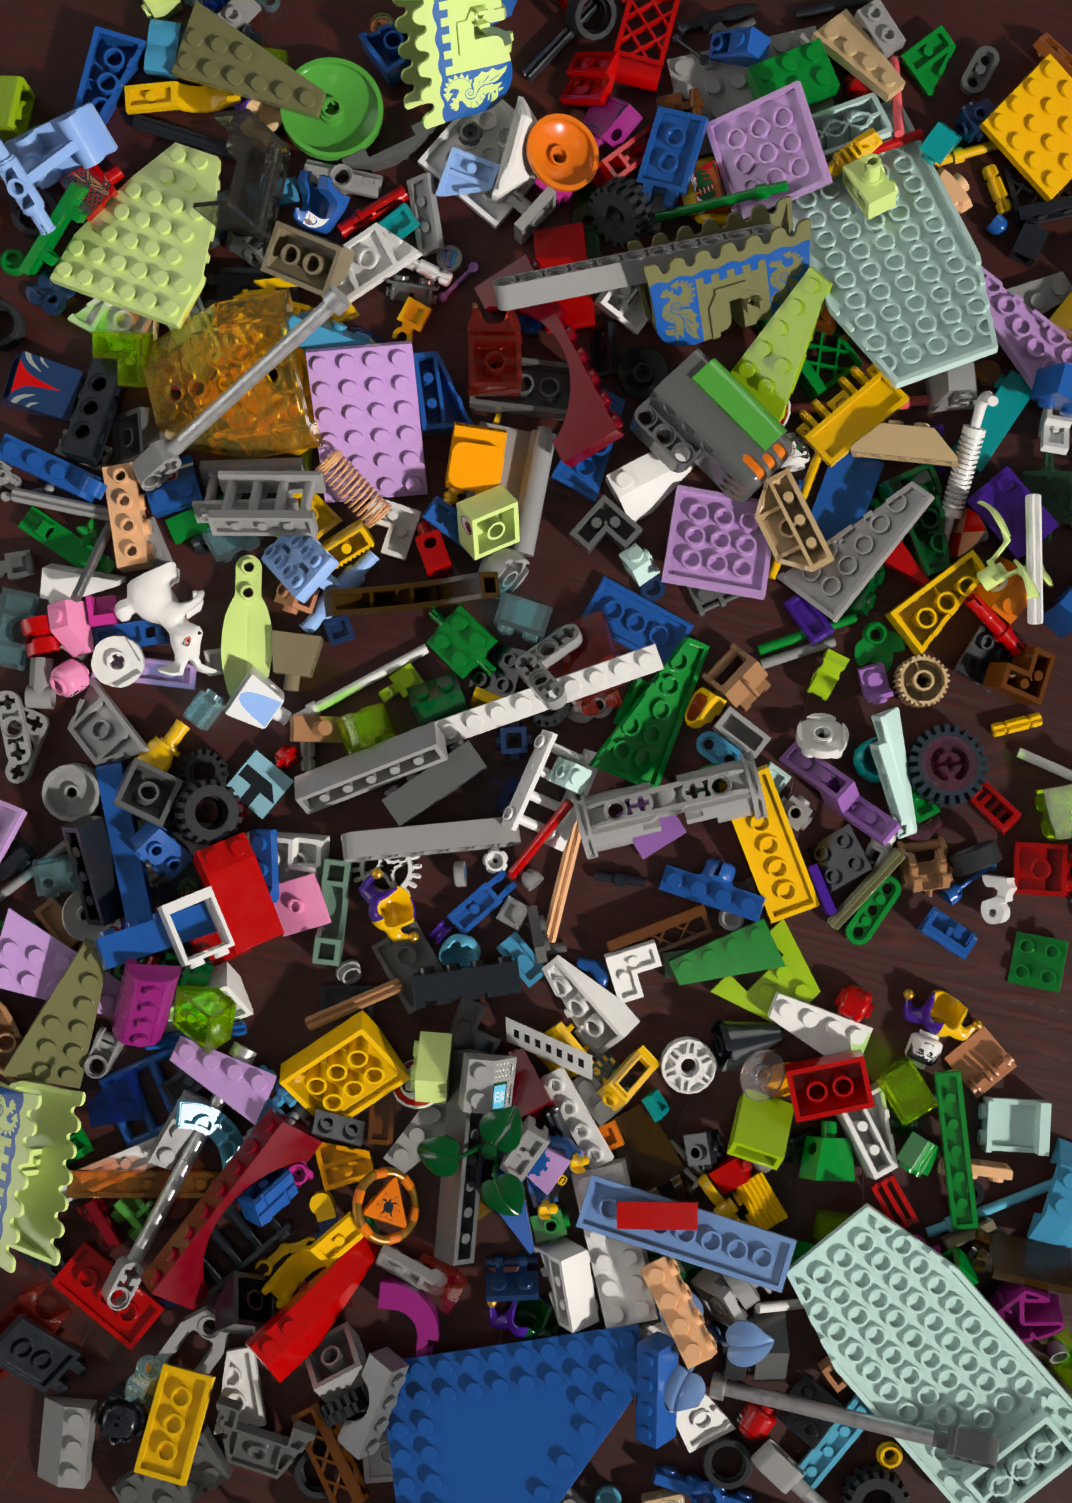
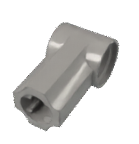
M31 657L29 685L25 689V706L27 708L54 709L56 693L50 685L51 672L54 669L55 659Z

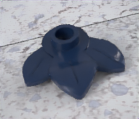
M47 268L40 273L38 284L25 286V294L31 304L41 306L47 314L58 316L65 311L67 301L75 295L76 291L54 284L50 280L54 269Z

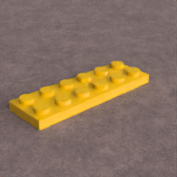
M766 764L758 767L757 771L765 800L767 817L756 820L755 815L734 819L732 823L761 896L766 897L764 906L772 924L818 907L820 903L770 770ZM725 781L718 782L720 792H725L728 787Z

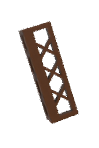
M700 903L606 940L609 951L613 952L624 946H632L631 944L635 942L639 944L642 939L651 936L658 939L656 947L658 954L711 934L713 930L706 915L707 912L704 904ZM701 916L706 929L697 933L688 930L687 927L690 920ZM676 927L682 930L677 941L670 942L663 939L665 931L670 928ZM685 932L692 934L683 938ZM661 941L667 943V945L659 947Z
M321 1399L292 1415L291 1419L295 1423V1420L301 1421L300 1417L311 1412L316 1422L315 1426L318 1427L321 1433H316L315 1438L326 1443L327 1450L325 1456L315 1452L313 1447L315 1438L313 1441H309L305 1449L330 1502L339 1503L336 1496L339 1487L348 1490L352 1499L349 1503H362L368 1499L371 1493L353 1455L337 1442L340 1433L338 1424L326 1428L318 1411V1408L326 1403ZM327 1463L337 1467L339 1471L337 1480L327 1477L325 1473Z

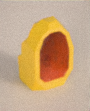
M704 686L701 687L690 700L685 714L686 724L696 729L712 722L716 715L721 714L727 700L716 692Z

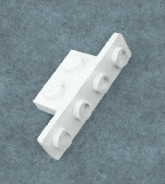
M564 1067L544 1075L541 1081L555 1106L559 1107L579 1149L585 1152V1156L589 1157L590 1168H598L612 1161L614 1155Z

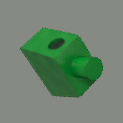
M822 1120L821 1136H807L805 1138L799 1178L815 1181H855L852 1141L850 1138L837 1137V1121Z

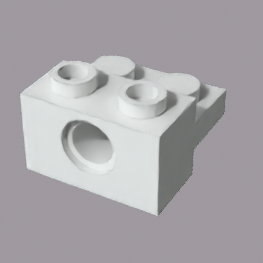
M637 285L603 291L594 301V305L612 319H616L635 335H638L648 321L640 304Z

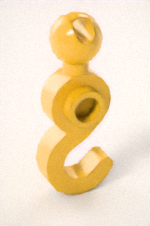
M706 1173L697 1179L703 1191L713 1204L716 1205V1208L713 1209L714 1213L749 1224L738 1218L736 1212L739 1209L730 1197L726 1200L717 1191Z

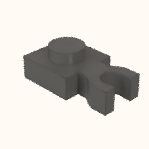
M31 550L5 553V560L0 561V578L6 574L9 580L36 576Z

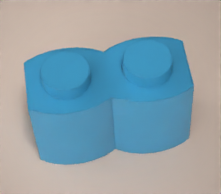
M156 19L150 20L144 58V71L147 76L178 79L172 75L171 71L185 33L182 23Z

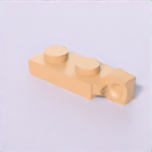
M939 1156L936 1168L937 1173L945 1175L943 1156ZM971 1158L973 1179L983 1176L988 1177L990 1181L998 1183L1004 1182V1179L1012 1180L1013 1170L1007 1163Z

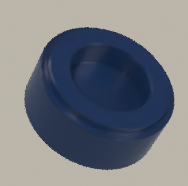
M654 576L639 588L641 596L651 602L660 600L666 590L665 583L661 582V578L658 576Z

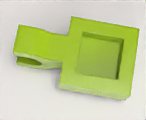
M408 663L389 677L393 684L381 690L379 696L384 703L398 693L405 699L408 697L406 688L424 683V681L412 664Z

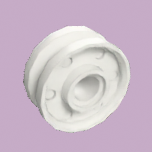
M689 1036L676 1038L669 1042L661 1053V1074L668 1085L677 1092L685 1094L698 1093L708 1087L714 1078L716 1071L715 1057L709 1047L698 1038ZM685 1059L694 1060V1067L690 1071H683L681 1069V1063Z

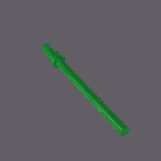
M787 180L768 185L766 182L757 184L752 189L675 207L673 210L667 209L655 212V219L652 221L659 223L756 198L758 200L767 199L772 194L788 191L789 184Z

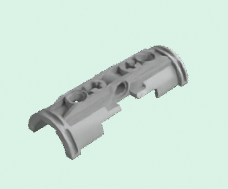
M752 751L739 754V760L676 775L677 782L651 788L650 782L588 796H585L584 791L582 795L572 794L576 819L587 860L599 857L598 852L634 844L633 837L662 831L659 819L685 813L687 824L717 818L718 823L751 815H755L756 820L767 817L763 791ZM721 779L727 783L728 787L725 792L716 793L712 789V784L716 780ZM708 782V791L711 796L706 797L705 791L699 792L696 799H693L691 795H686V793L690 792V787L695 786L696 790L704 789L703 783ZM639 799H643L645 803L649 802V805L645 806V811H640L636 807L631 809L633 814L628 815V808L625 802L630 801V807L637 805ZM614 804L623 807V814L619 818H612L608 814L609 808Z

